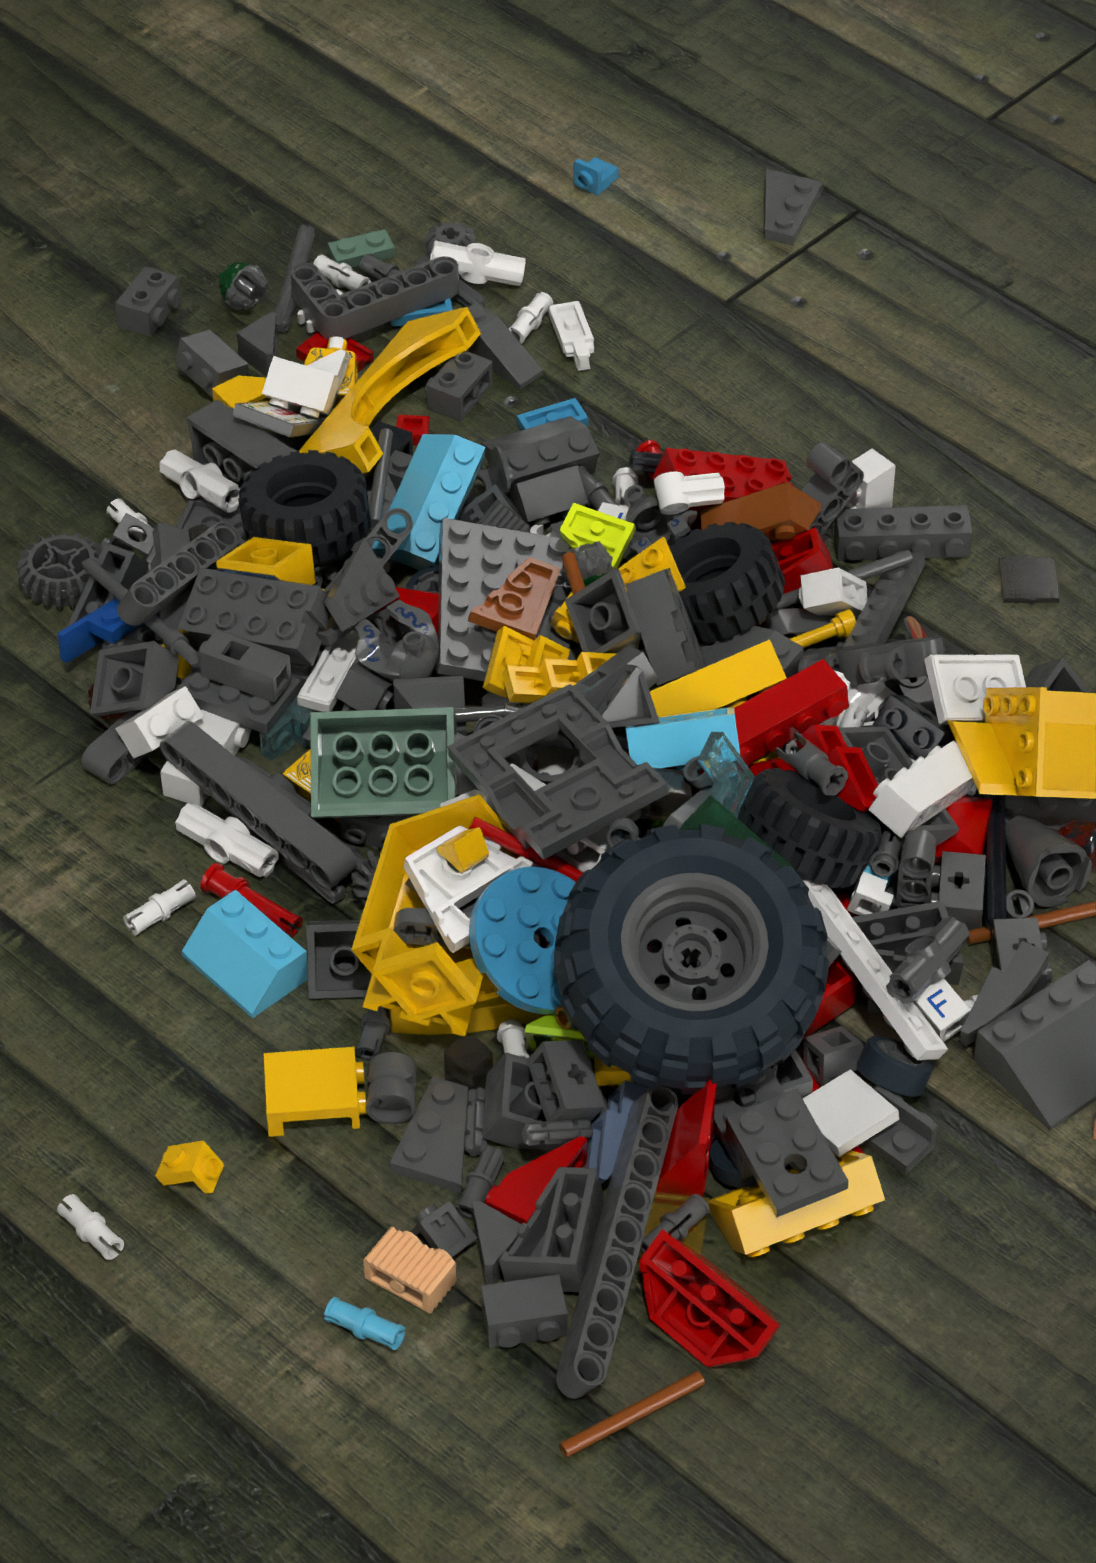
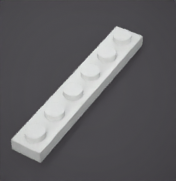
M803 880L809 888L808 896L813 907H817L822 913L828 937L842 951L840 955L842 956L843 964L850 971L854 972L863 985L864 993L874 1000L883 1012L885 1022L899 1034L904 1041L906 1051L917 1060L939 1059L948 1048L914 1002L902 1004L897 998L891 997L886 987L890 981L891 970L831 888L825 884L818 885L812 883L811 880Z

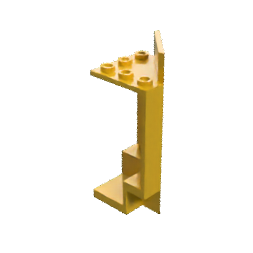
M1047 687L986 688V697L983 701L985 723L948 721L979 794L1096 799V693L1047 691Z
M480 794L389 825L351 949L372 974L362 1007L377 1011L379 1006L400 1012L399 1018L429 1026L430 1021L452 1027L451 1033L464 1037L466 1036L474 1004L499 997L500 995L496 993L499 989L491 982L485 972L483 974L480 973L471 949L460 948L452 953L448 947H441L438 942L430 945L404 943L394 931V921L396 913L401 909H426L420 896L405 884L409 878L403 868L407 856L459 825L469 830V826L475 816L511 834ZM501 846V852L515 859L520 857L516 853Z

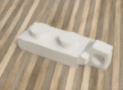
M574 301L549 305L548 315L563 353H565L566 357L573 356L578 371L590 369L589 357L590 353H594V338L580 302Z

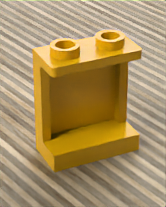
M354 1047L264 1053L266 1114L269 1137L284 1136L283 1122L350 1117L352 1118V1129L360 1128L359 1115L367 1114L365 1091L358 1092L357 1084H365L363 1061H355Z

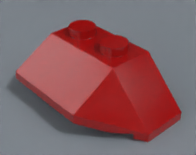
M664 1229L660 1231L639 1260L640 1270L643 1273L649 1319L706 1367L712 1368L757 1358L781 1326L770 1311L712 1262Z

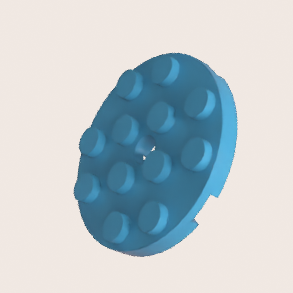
M524 867L501 875L480 894L474 904L469 923L470 947L480 973H486L491 982L499 989L496 993L503 999L520 1009L537 1014H557L555 1010L561 1006L560 990L554 975V948L559 918L567 904L569 892L576 883L564 874L547 868ZM540 930V933L545 936L550 945L547 948L538 946L534 940V932Z

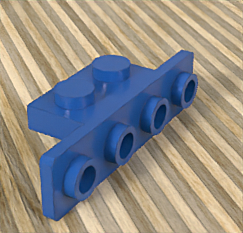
M115 598L58 633L60 658L68 663L103 640L113 644L145 623L139 626H132L121 620L117 612V606L120 601Z

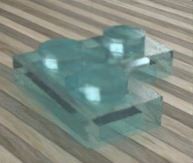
M711 732L697 760L714 783L700 813L709 825L726 828L725 834L729 835L755 776L724 732Z

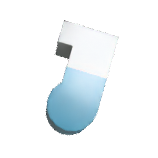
M869 861L860 880L855 884L847 911L860 916L888 911L894 895L885 892V888L889 885L895 872L890 876H879L872 870Z

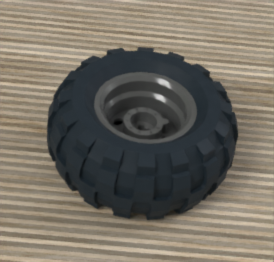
M674 824L649 829L646 836L636 841L633 839L630 841L628 839L622 840L602 853L600 861L591 870H586L581 874L569 892L567 904L559 918L554 948V975L560 990L561 1006L571 1027L581 1032L588 1043V1050L607 1067L612 1065L615 1067L616 1065L631 1075V1081L655 1090L658 1085L680 1088L682 1094H695L704 1088L705 1083L709 1079L712 1081V1084L717 1083V1087L731 1085L732 1088H738L759 1079L766 1069L774 1064L783 1063L800 1045L801 1039L815 1020L826 988L829 969L826 949L828 935L821 911L817 907L814 908L809 899V888L791 866L785 865L782 867L772 857L773 851L751 837H747L746 841L726 835V828L699 824L698 830H678V826ZM679 919H686L690 922V925L677 927L675 923ZM716 930L725 933L726 939L719 942L713 932ZM652 942L659 952H649L647 945ZM683 961H686L688 965L693 961L697 964L696 968L694 969L691 965L688 968L684 967ZM732 970L735 973L732 978H726L721 974ZM670 982L668 988L660 990L655 986V984ZM696 989V992L704 1000H694L692 998V991Z

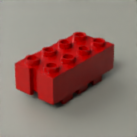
M666 448L653 475L655 479L657 476L667 472H681L684 476L719 473L723 477L725 486L723 503L786 482L794 486L790 483L792 477L785 460L689 449ZM718 504L689 507L688 509L697 512V517L690 529L702 530L700 510Z

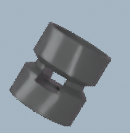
M385 1052L371 1058L368 1063L367 1081L369 1087L366 1094V1113L370 1118L385 1124H398L412 1118L415 1113L417 1068L416 1063L411 1057L398 1052Z

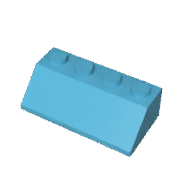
M422 435L389 510L394 508L406 510L412 517L413 526L408 536L392 554L390 559L417 570L438 565L442 518L458 520L483 464L486 447L457 435ZM397 514L389 517L387 522L389 530L393 533H402L406 528L405 519ZM375 541L371 549L373 552L384 556L385 548L383 544Z

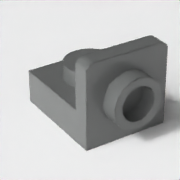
M450 1201L440 1208H437L434 1203L428 1206L415 1217L419 1223L410 1231L415 1236L421 1233L431 1248L434 1250L437 1248L442 1249L451 1257H454L477 1239Z

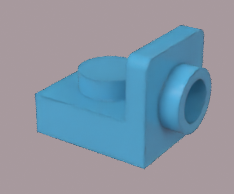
M594 157L589 162L577 159L574 162V185L597 196L619 177L618 167Z

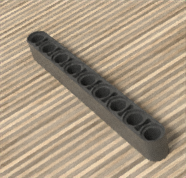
M658 1085L656 1090L649 1088L630 1107L557 1371L556 1382L558 1388L569 1398H581L603 1382L607 1374L678 1109L677 1095L669 1086ZM578 1371H580V1372L582 1373V1375L584 1376V1379L580 1376V1374H579Z

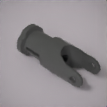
M794 732V736L804 747L798 752L786 754L780 748H775L777 755L804 779L817 783L819 790L824 795H836L844 788L848 779V772L845 768L832 764L826 753L799 733Z

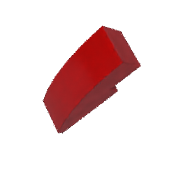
M810 726L802 736L826 753L832 764L842 766L848 772V779L844 788L836 795L859 811H869L868 809L876 799L873 793L879 785L860 747H847L838 726ZM797 739L795 740L796 744L801 750L804 746H802Z

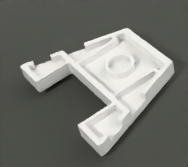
M461 825L407 856L403 867L444 942L452 953L470 943V919L459 908L480 896L501 875L518 868L532 867L533 864L532 861L522 856L515 859L501 852L500 845L484 838L489 851V857L465 872H459L436 850L439 845L462 831L468 830Z

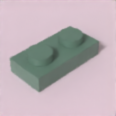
M385 229L327 243L328 254L331 260L339 264L346 263L351 267L359 266L366 254H372L379 260L395 257V247Z

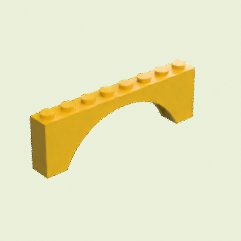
M468 307L407 321L302 446L299 452L308 453V450H318L319 453L323 454L326 451L335 453L338 458L343 456L350 460L362 473L369 472L383 455L369 428L377 413L392 397L416 378L440 363L468 350L481 334Z

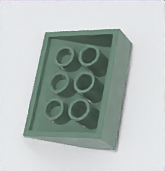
M454 707L310 712L312 819L419 815L440 807V803L456 797L457 765L449 757L447 746L457 742V717Z

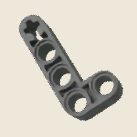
M826 442L818 443L808 454L806 464L815 474L801 490L821 503V510L809 527V529L816 527L820 536L824 534L852 498L864 479V473L858 466Z

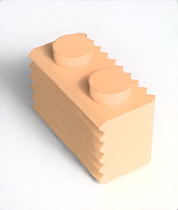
M394 1226L388 1229L363 1260L366 1279L429 1314L433 1312L434 1308H437L438 1303L442 1301L443 1297H446L447 1292L456 1283V1262L446 1251L439 1248L435 1250L429 1248L426 1244L423 1245L413 1233L409 1231L401 1232V1230H396Z

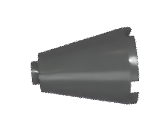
M1028 815L1016 816L1006 824V847L1025 891L1031 895L1036 904L1044 907L1062 905L1069 901L1067 896L1075 889L1079 893L1085 887L1091 876L1092 862L1080 845Z

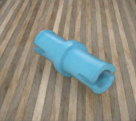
M333 1297L329 1301L324 1312L325 1321L353 1331V1335L361 1340L369 1338L388 1346L392 1350L399 1348L405 1336V1327L403 1325H398L377 1316L376 1311L371 1308L365 1307L361 1309L337 1297Z

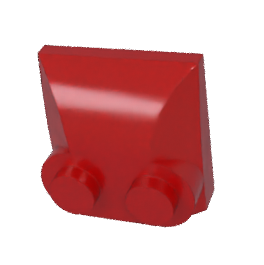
M963 796L945 808L959 827V831L936 846L935 863L941 864L942 851L983 855L987 826L992 808L991 799Z

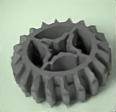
M66 531L60 536H55L51 533L50 538L47 539L39 536L37 544L29 543L28 549L21 551V557L17 565L18 583L26 598H31L35 605L43 603L46 609L53 605L57 606L59 610L63 606L68 605L74 609L90 577V574L83 569V563L89 558L97 562L101 553L99 543H93L90 536L82 538L79 532L73 536H68Z

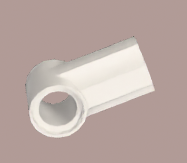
M667 472L654 479L660 513L665 515L678 514L694 506L722 504L724 501L725 486L723 477L719 473L684 476L681 472Z

